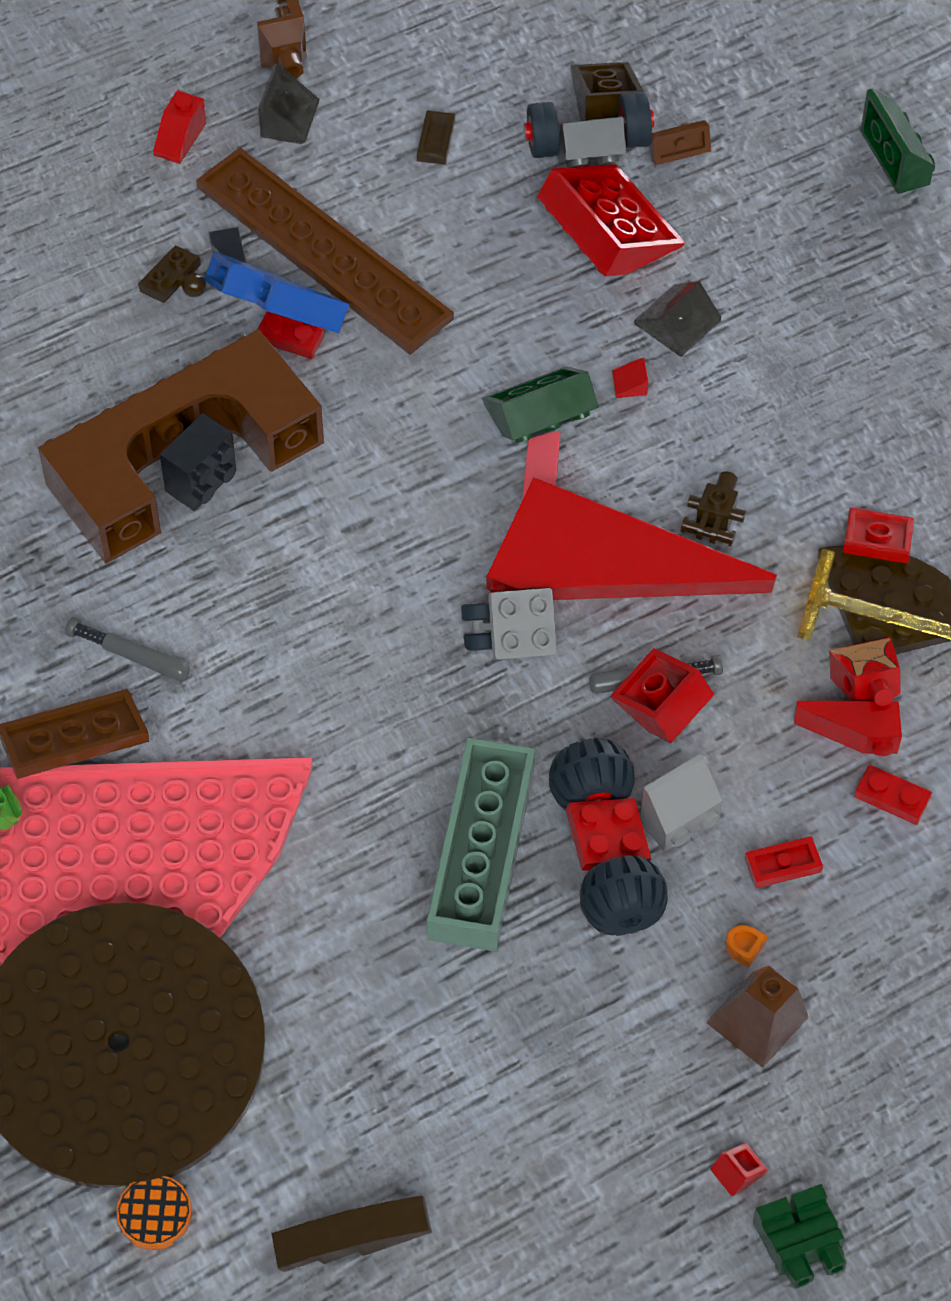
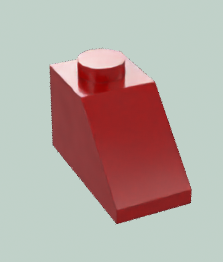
M179 90L175 92L163 111L153 149L154 156L181 164L207 123L203 98Z

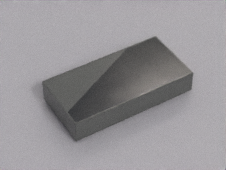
M238 227L208 232L212 254L216 251L247 263Z

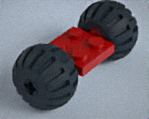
M590 738L572 743L569 747L567 746L559 751L550 767L549 787L558 805L566 811L581 871L590 870L585 875L580 889V906L587 921L601 933L616 936L633 934L649 928L663 916L668 901L667 883L660 870L650 862L652 858L635 798H629L635 782L632 761L626 751L616 742L604 738Z

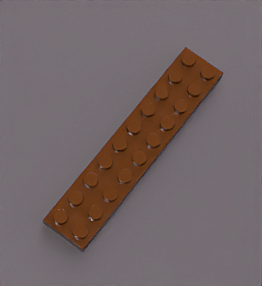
M239 147L196 179L197 188L339 300L348 303L353 311L409 355L454 320V312L242 148Z

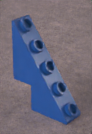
M216 251L212 254L204 277L207 283L221 293L253 302L266 311L335 333L340 332L349 307L348 303Z

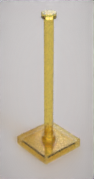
M822 549L797 638L810 641L820 607L827 608V605L951 639V625L832 593V589L827 588L826 585L835 552Z

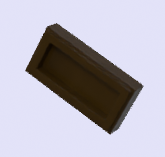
M426 110L417 150V162L446 165L456 122V114Z

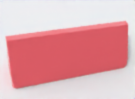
M560 431L532 437L528 440L523 498L533 477L556 486Z

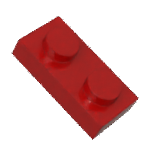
M269 311L266 312L257 328L273 347L309 359H313L325 337L323 328Z
M869 764L855 791L854 798L918 825L931 799L932 792Z
M812 836L745 853L744 858L755 889L822 873L823 864Z

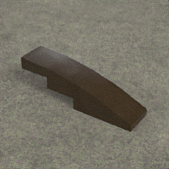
M420 1195L343 1211L271 1233L277 1267L282 1272H287L315 1261L326 1264L355 1253L366 1256L432 1233L425 1197Z

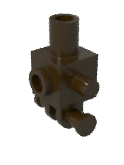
M727 471L721 472L716 485L707 483L702 498L690 495L687 507L697 510L696 521L690 520L689 517H684L680 532L695 534L696 539L702 540L704 536L709 537V543L715 544L716 541L732 547L736 531H728L732 520L744 523L747 513L746 510L736 508L738 491H735L738 478L735 474Z

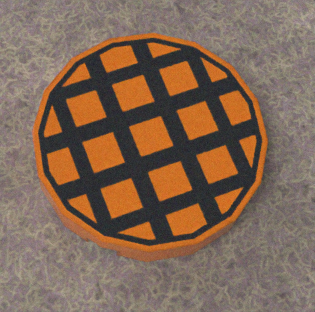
M166 1176L150 1181L130 1183L121 1194L116 1208L118 1225L124 1236L136 1247L147 1250L166 1249L173 1245L174 1241L178 1240L180 1236L183 1237L188 1231L192 1219L191 1201L184 1187L173 1178Z

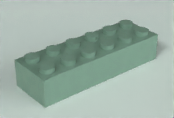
M467 738L427 919V940L497 952L535 769L534 748Z

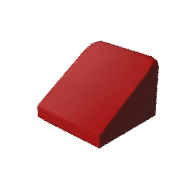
M644 358L636 359L612 370L616 398L647 396L648 376Z
M747 1143L723 1152L711 1167L712 1173L731 1196L739 1194L769 1171Z

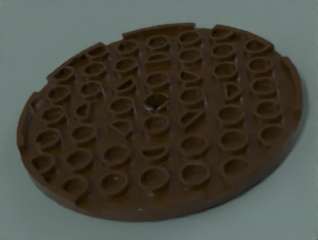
M110 903L87 907L68 913L35 931L20 943L0 966V1134L26 1161L38 1169L58 1179L92 1188L124 1186L127 1188L132 1182H145L163 1176L171 1178L190 1169L212 1153L211 1151L229 1133L231 1134L246 1114L258 1088L265 1059V1023L261 1003L255 985L238 956L225 941L198 921L167 908L143 903ZM115 1034L125 1035L130 1040L129 1045L123 1051H113L109 1047V1043Z

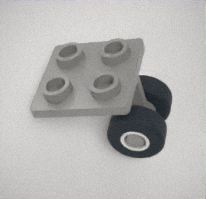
M551 588L489 593V602L464 604L461 606L462 620L472 621L473 634H465L463 636L464 645L468 651L492 649L495 660L555 655L557 653Z

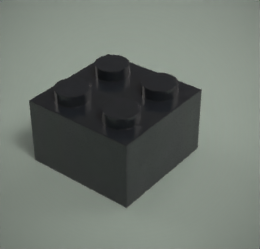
M204 413L159 454L165 492L192 511H195L202 504L209 502L215 491L223 483H228L237 471L232 432Z

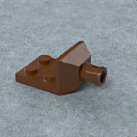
M276 0L277 4H280V7L275 8L277 18L257 22L260 64L263 68L280 67L281 75L284 79L295 80L304 73L302 62L307 58L304 15L299 0Z

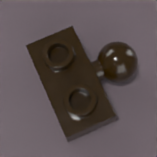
M175 245L138 283L140 292L162 303H165L180 286H182V290L189 297L196 298L201 296L206 290V281L202 275L194 273L201 265L200 257Z

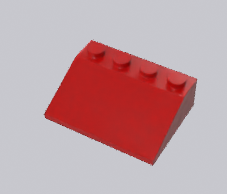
M617 164L552 168L537 195V198L543 203L546 210L554 216L562 226V229L571 236L579 246V249L588 256L596 266V269L605 277L627 275L682 248L685 243Z

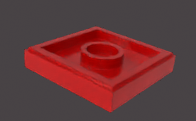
M851 507L849 508L843 553L908 564L914 518Z

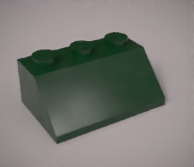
M873 88L867 90L860 132L896 193L901 194L930 185L933 171H935V161L933 156L928 154L923 147L920 135L912 129L906 112H902L895 100Z
M568 366L482 398L487 411L502 436L515 440V442L529 440L533 437V432L541 429L545 432L555 430L562 426V421L572 418L575 421L590 416L589 411L599 408L588 371Z

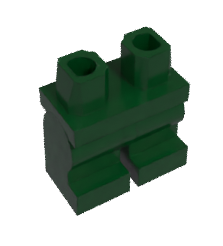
M822 1184L792 1194L790 1204L787 1198L784 1197L755 1208L753 1224L771 1259L775 1263L779 1276L786 1274L795 1289L808 1285L813 1281L814 1274L809 1266L810 1264L820 1261L827 1276H832L845 1270L846 1259L842 1249L845 1238L828 1206L827 1195Z

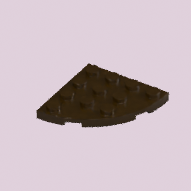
M844 545L818 548V560L853 645L890 637L896 654L951 641V579L947 575L913 556L909 557L907 564L843 553Z

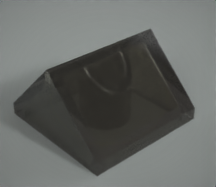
M278 63L273 66L258 108L260 135L262 138L303 144L306 141L320 99Z
M697 281L674 284L634 320V325L682 357L721 321V315L701 282Z

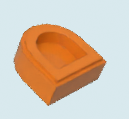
M738 925L728 932L725 949L731 958L749 968L766 944L768 936L751 926Z

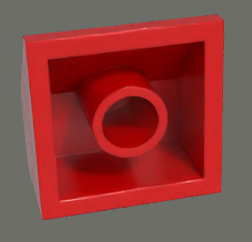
M653 648L610 697L649 733L672 743L714 696V693L699 669Z

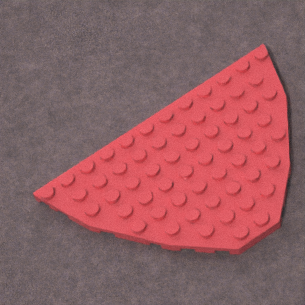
M312 758L66 765L20 779H16L12 767H0V787L3 789L8 785L18 798L22 808V815L18 817L20 820L9 830H0V965L20 943L51 921L87 907L110 903H143L167 908L198 921L221 938L281 856L303 793L308 785L313 769Z

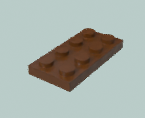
M128 689L0 724V741L16 779L149 742L148 730Z

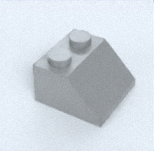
M698 754L643 788L641 822L663 851L674 845L679 847L685 844L693 833L702 828L704 830L711 828L720 819L722 798L704 757Z

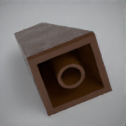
M768 965L753 971L707 1020V1024L763 1068L802 1026L809 1015L799 988Z

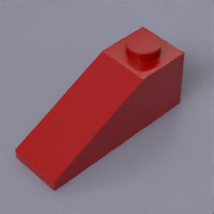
M875 701L796 702L793 718L794 724L863 754H875L877 756L898 754L902 739L899 701H892L886 706H879Z

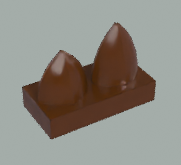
M702 120L690 124L682 123L678 127L653 132L650 144L651 161L655 165L711 152L710 129L707 121Z

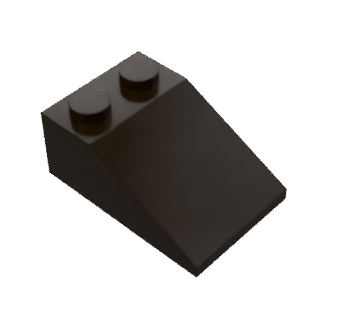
M628 62L571 65V75L581 121L617 118L620 95L644 92Z

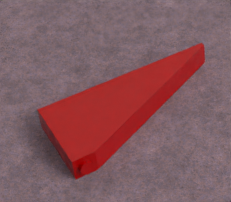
M533 477L486 576V589L490 593L551 588L553 600L772 593L777 574Z

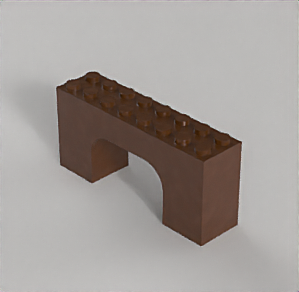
M259 329L248 335L241 336L232 344L213 351L204 359L187 365L176 374L159 380L148 389L131 395L122 403L103 410L94 418L75 425L66 433L56 438H51L38 447L46 486L105 564L161 534L156 497L139 476V473L147 466L160 460L159 454L202 413L225 427L232 434L241 437L270 473L324 443L322 405Z

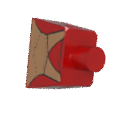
M890 637L829 650L830 679L851 701H875L879 706H886L893 701L894 697L901 693L900 665Z

